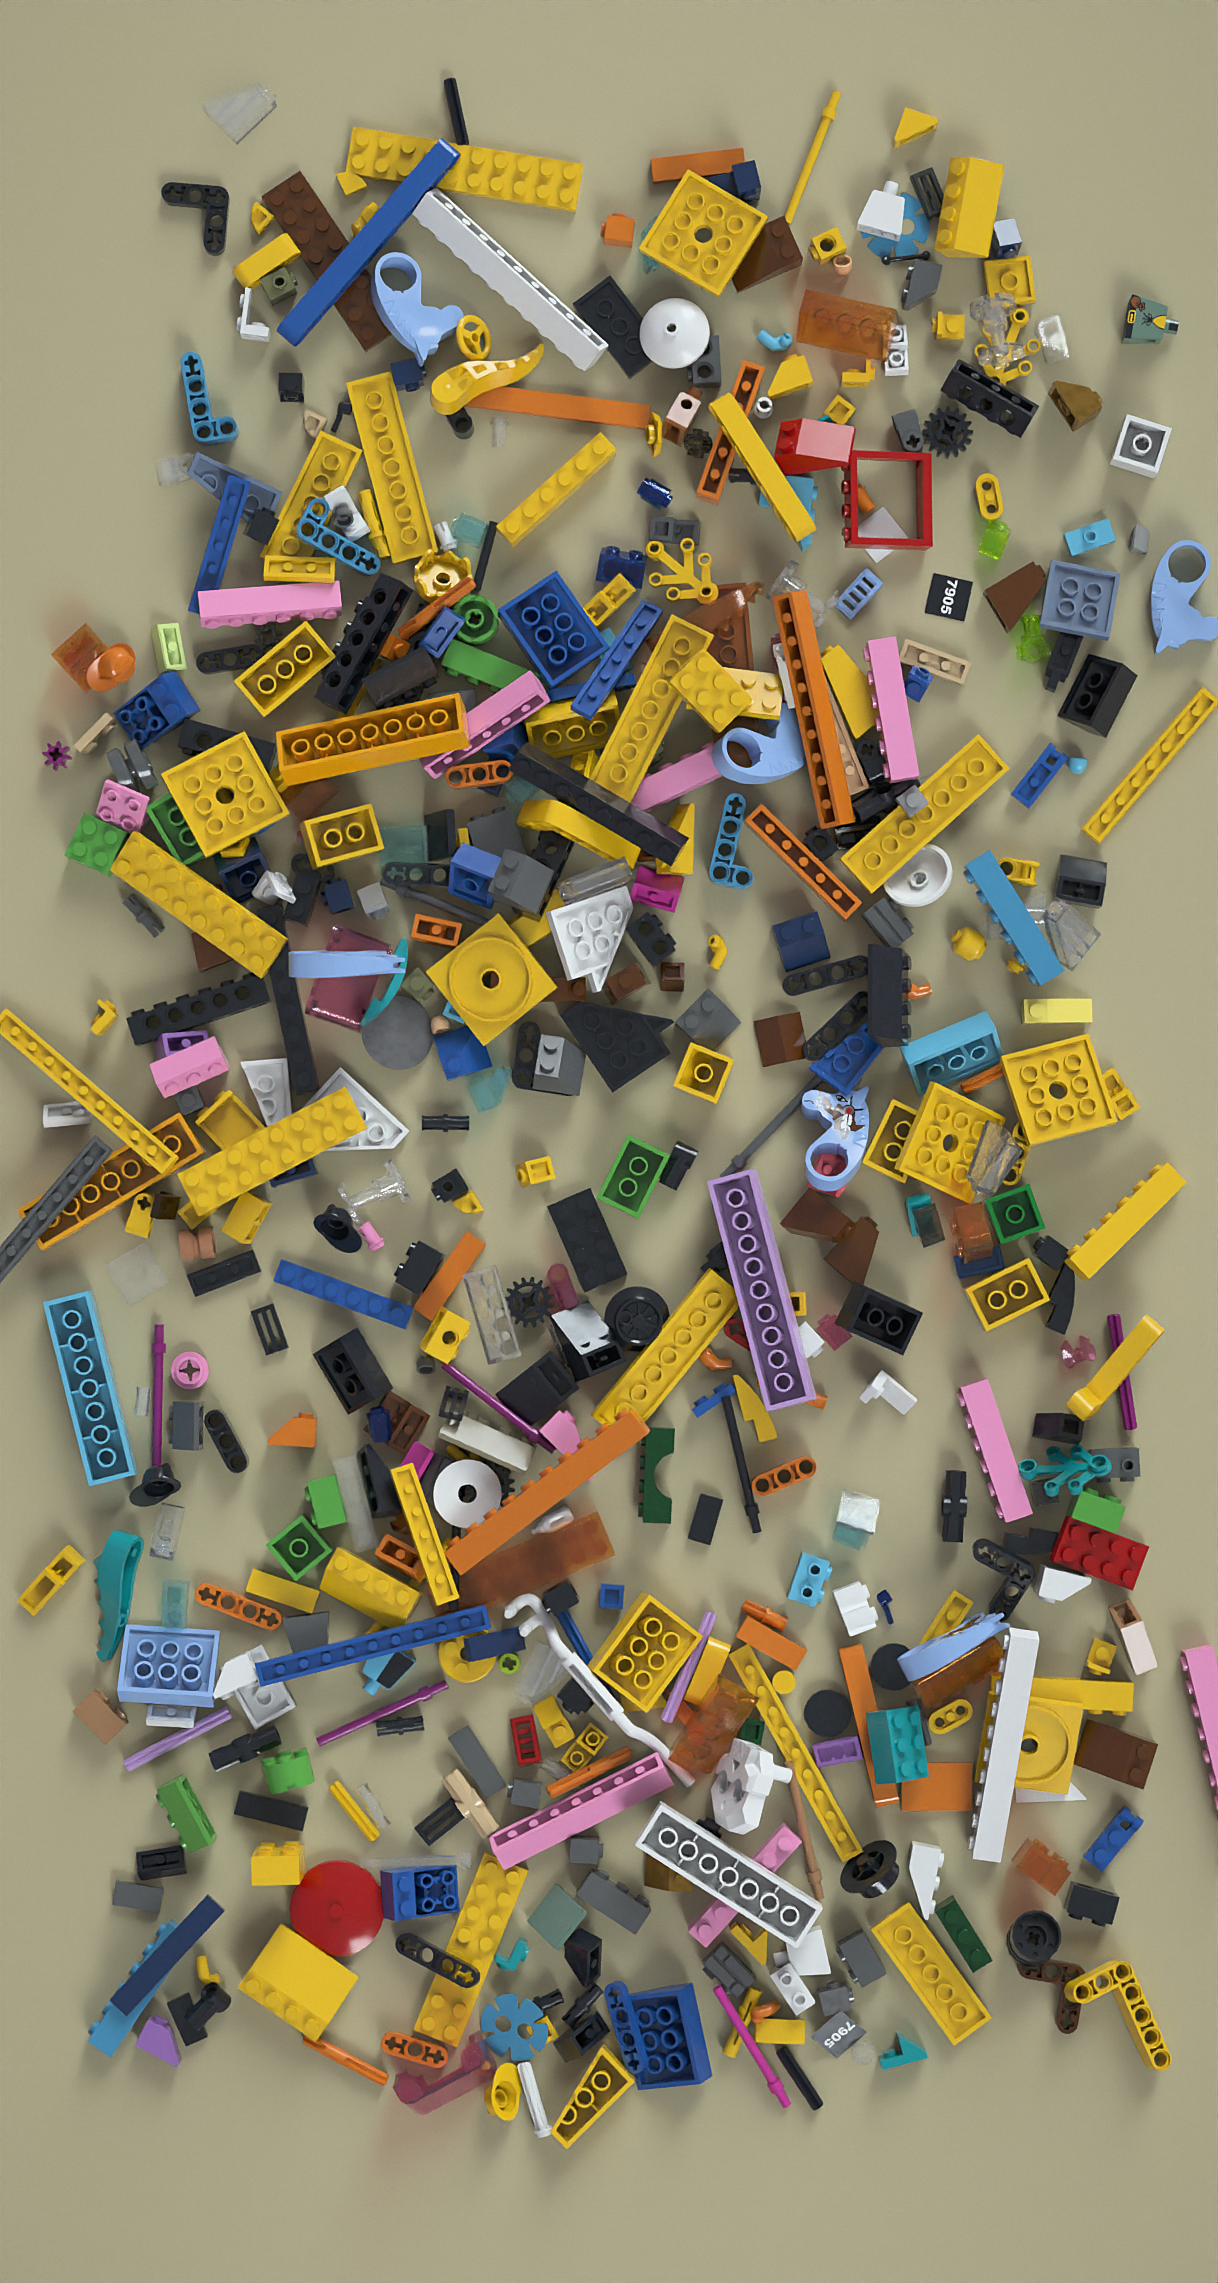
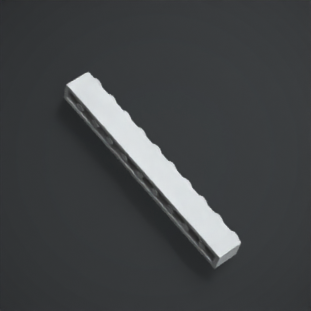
M438 188L427 192L412 213L417 218V221L432 231L438 241L445 243L457 258L467 263L473 273L480 275L486 281L488 287L502 295L507 304L514 306L520 312L523 319L531 322L538 328V332L542 336L549 338L555 344L556 349L565 353L577 368L586 371L594 366L609 345Z
M1009 1628L1008 1635L1003 1637L1002 1649L1005 1650L1004 1658L1000 1657L998 1672H1001V1678L996 1680L994 1694L998 1695L997 1702H992L991 1717H994L993 1725H988L987 1739H990L989 1747L984 1748L983 1761H986L985 1769H981L979 1783L982 1784L981 1792L977 1791L975 1805L978 1806L977 1814L973 1813L971 1826L975 1828L974 1835H970L968 1840V1850H971L972 1859L1001 1863L1039 1645L1037 1631Z

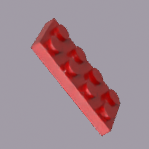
M1065 1516L1049 1560L1133 1591L1149 1546Z

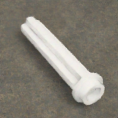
M524 2061L517 2065V2069L535 2126L534 2134H537L538 2138L546 2137L551 2134L552 2125L548 2123L531 2063Z

